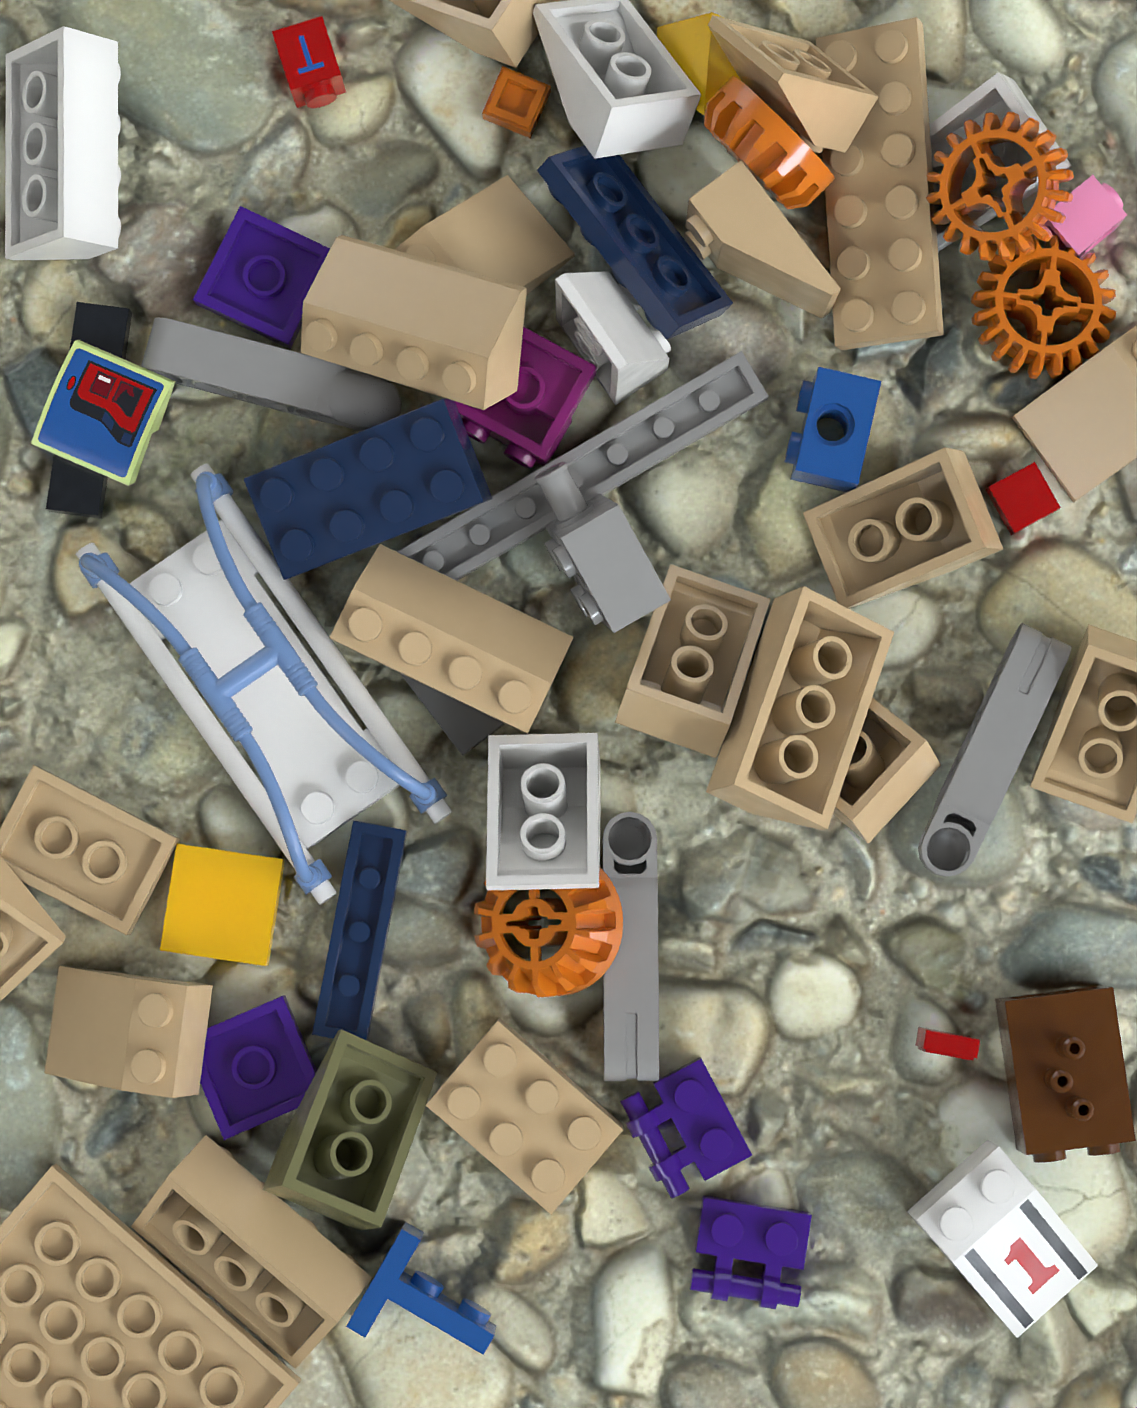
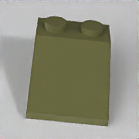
M342 1029L338 1030L281 1140L262 1190L358 1230L381 1228L438 1072Z

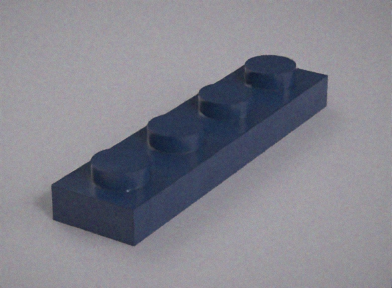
M353 820L312 1035L334 1039L338 1030L342 1029L368 1041L408 833L407 830Z

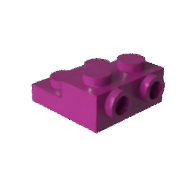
M523 327L517 392L485 410L455 401L468 436L485 444L489 436L505 444L507 447L503 454L525 468L531 469L535 461L543 466L547 465L572 423L571 417L596 375L597 366Z

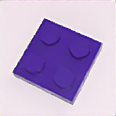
M240 206L193 300L196 305L291 350L302 328L303 301L330 248Z
M285 995L207 1028L200 1084L224 1140L299 1107L317 1070Z

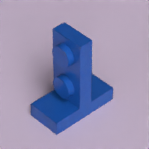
M405 1222L346 1327L365 1338L385 1302L389 1299L484 1355L495 1336L496 1325L488 1321L491 1313L469 1299L463 1298L459 1304L441 1293L444 1286L421 1271L416 1270L413 1276L404 1272L424 1234L423 1231Z

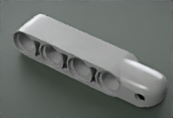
M157 317L154 319L141 367L174 380L176 384L358 431L366 430L396 418L401 414L402 402L399 393L391 382L383 378L354 371L306 354L167 318Z
M1023 623L1016 630L940 790L934 810L920 838L918 846L919 859L931 873L943 877L958 875L967 870L974 861L1064 670L1072 646L1053 637H1046L1042 635V632Z
M625 812L618 814L609 821L604 829L602 839L603 871L615 886L623 911L621 944L614 961L603 975L604 1081H626V1079L659 1081L657 835L649 819L639 813Z

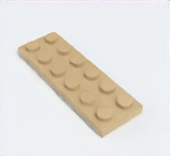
M915 17L816 38L817 48L879 96L846 153L827 148L823 149V163L835 177V180L825 189L830 275L841 288L833 305L835 347L840 350H848L942 336L944 334L936 224L932 221V216L935 214V205L930 204L926 199L928 194L934 192V183L929 182L926 176L929 172H933L923 23Z

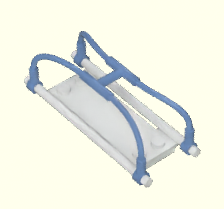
M206 463L191 473V477L196 483L195 492L198 496L200 510L206 527V531L130 584L118 575L119 569L108 553L101 554L94 543H89L82 547L76 553V556L79 558L80 570L91 587H99L297 873L294 879L305 895L311 893L318 904L321 905L336 895L337 892L329 882V879L332 878L331 873L321 859L315 861L307 849L315 846L400 785L411 792L409 797L421 814L427 812L434 824L452 813V810L444 800L447 794L436 778L431 780L428 778L344 656L329 638V635L289 579L283 580L275 558L231 497L234 490L222 473L215 474L209 464ZM216 513H217L218 516L221 518V520H220L219 522H218ZM259 573L364 722L367 727L365 730L361 728L255 575ZM166 638L179 654L178 661L185 668V671L191 677V680L221 723H223L230 736L233 737L235 742L239 741L252 761L262 784L162 642L163 639Z

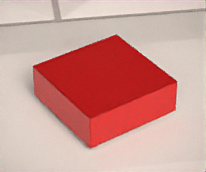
M1035 462L986 489L1011 536L1061 508Z
M918 1027L915 1046H918V1049L924 1052L974 1061V1058H978L980 1039Z

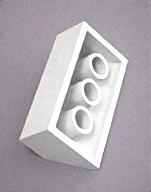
M63 26L6 54L5 259H90L118 249V238L121 232V222L118 217V187L121 180V171L118 166V135L121 128V120L118 115V83L121 70L118 64L117 41Z

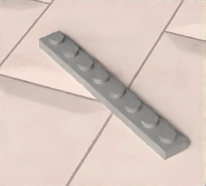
M741 351L493 495V499L476 505L397 552L458 581L546 529L545 525L557 519L540 485L534 479L546 469L565 462L585 501H588L599 494L605 495L765 402L769 396Z

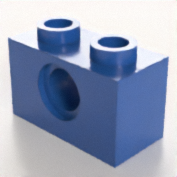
M818 367L813 382L803 380L796 407L797 412L805 413L801 433L791 432L784 461L785 463L793 464L790 480L843 492H849L858 486L881 386L880 380ZM824 418H832L838 421L843 428L844 437L837 441H828L822 438L817 431V422Z

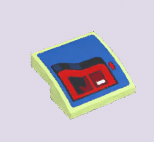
M76 340L53 384L31 444L129 486L136 481L152 433L160 428L176 381L83 341Z

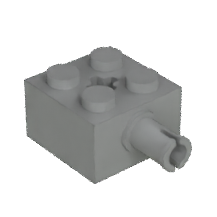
M561 462L546 469L534 478L536 483L540 485L557 519L545 525L552 539L545 542L544 545L559 571L563 570L568 578L573 576L578 585L570 589L585 617L589 616L594 625L602 622L615 633L669 602L671 599L619 504L602 494L585 501L571 477L566 463Z

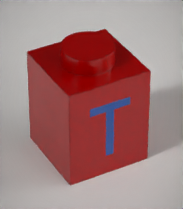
M323 16L272 31L296 108L305 105L308 108L324 107L337 99V95L346 93Z

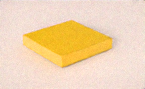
M176 844L159 951L269 966L285 859Z

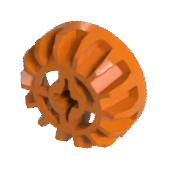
M732 76L706 103L705 128L712 133V136L725 147L731 156L738 162L742 160L761 186L769 191L786 209L807 207L835 180L834 175L811 148L777 113L737 77Z
M599 867V888L552 889L561 899L540 898V889L528 890L529 899L523 900L518 904L512 914H503L509 898L517 890H488L485 900L475 903L474 914L481 916L482 933L474 937L477 947L486 949L490 960L486 967L491 974L503 976L508 981L509 989L517 993H530L537 997L573 994L588 988L599 980L614 961L623 933V911L619 895L612 881L602 868ZM541 917L561 920V924L548 925V928L530 926L528 923L531 920H541ZM503 933H513L520 943L530 947L531 961L513 952L507 944ZM562 945L553 956L542 960L541 947H557Z

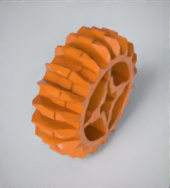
M992 112L986 113L983 119V131L976 121L969 119L964 122V131L967 137L965 140L955 133L947 135V142L954 149L951 154L936 151L933 154L934 159L944 164L942 173L929 172L926 175L929 182L940 184L939 191L928 194L926 197L927 201L930 204H942L943 206L942 209L932 216V221L936 225H944L951 222L945 230L943 238L947 242L953 243L962 237L960 243L961 253L971 255L979 246L978 253L980 259L991 261L998 249L1002 260L1011 261L1015 256L1016 244L1024 254H1031L1035 251L1032 234L1046 242L1053 237L1051 231L1045 225L1047 220L1060 224L1065 221L1066 216L1062 212L1054 210L1057 200L1064 203L1072 201L1073 194L1059 190V183L1072 180L1074 174L1069 169L1056 170V166L1068 157L1067 150L1056 148L1048 152L1057 136L1050 130H1046L1037 136L1039 121L1028 118L1020 127L1019 115L1014 112H1007L1002 124L997 114ZM1005 142L1017 143L1029 153L1033 160L1025 164L1016 163L1006 167L1001 158L993 154L990 146ZM973 161L976 170L975 181L971 187L961 193L964 174L969 164ZM997 176L1008 179V183L1002 187V194L1004 196L1002 198L993 196L990 192L997 187L995 179ZM1038 176L1039 185L1036 200L1029 213L1023 218L1022 216L1026 214L1022 203L1023 194L1031 184L1037 182L1036 177ZM992 207L998 218L1005 219L1009 229L1000 232H986L970 219L968 213Z
M1033 235L1032 239L1035 245L1033 253L1024 254L1016 244L1013 260L1004 261L1000 255L995 254L993 259L988 262L991 272L982 271L976 280L983 290L974 292L971 297V303L983 310L975 313L971 320L973 325L988 326V329L979 336V344L987 345L995 341L998 345L991 355L992 361L997 362L1001 360L1006 353L1013 358L1008 368L1010 373H1016L1023 363L1028 364L1029 378L1037 379L1045 365L1049 376L1055 379L1062 374L1063 364L1073 372L1082 365V357L1090 359L1099 352L1096 343H1105L1109 339L1111 332L1103 324L1111 323L1116 318L1117 311L1105 306V304L1111 302L1116 297V290L1100 288L1099 285L1109 277L1108 270L1105 269L1098 270L1095 273L1092 272L1090 266L1096 259L1095 253H1089L1081 260L1075 256L1073 248L1066 247L1064 251L1059 250L1057 235H1054L1046 242L1042 249L1039 240ZM1040 270L1039 277L1034 283V288L1018 289L1016 293L1004 292L1006 283L1014 276L1026 271ZM1060 276L1072 285L1079 297L1070 295L1063 290L1060 284ZM1038 299L1045 300V308L1052 310L1048 316L1041 315V306L1035 304ZM1007 317L1017 319L1024 324L1027 330V339L1023 338L1013 329ZM1071 321L1082 322L1077 337L1062 344L1047 345L1048 337L1053 332V326H1068Z

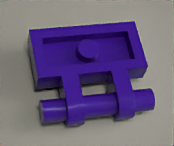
M701 1057L665 1075L659 1081L653 1082L663 1101L648 1109L639 1091L620 1101L629 1118V1121L625 1123L633 1138L639 1137L652 1162L648 1167L656 1182L662 1181L671 1199L690 1189L681 1172V1169L695 1162L704 1181L753 1156ZM672 1118L685 1143V1146L673 1152L670 1151L658 1128V1125Z
M703 1195L695 1252L715 1255L713 1271L692 1269L690 1290L710 1293V1299L726 1302L729 1296L759 1301V1307L776 1309L777 1304L798 1307L801 1286L782 1283L780 1278L782 1267L804 1270L812 1218L811 1213ZM733 1259L764 1263L762 1279L733 1275Z

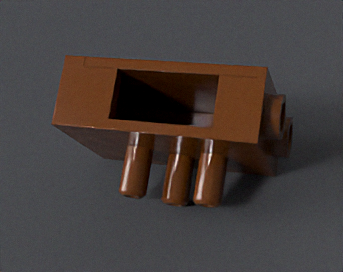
M1098 985L995 999L1016 1150L1025 1155H1033V1161L1036 1163H1045L1066 1159L1065 1150L1087 1148V1155L1090 1156L1109 1155L1121 1152L1120 1143L1136 1141L1114 988Z

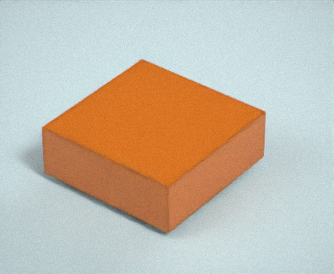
M502 66L483 109L482 117L484 120L531 139L551 93V86Z

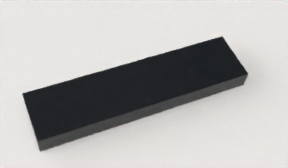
M77 302L70 349L74 341L80 340L122 359H126L132 319L131 310L123 307ZM54 454L46 510L53 513L102 519L108 477Z

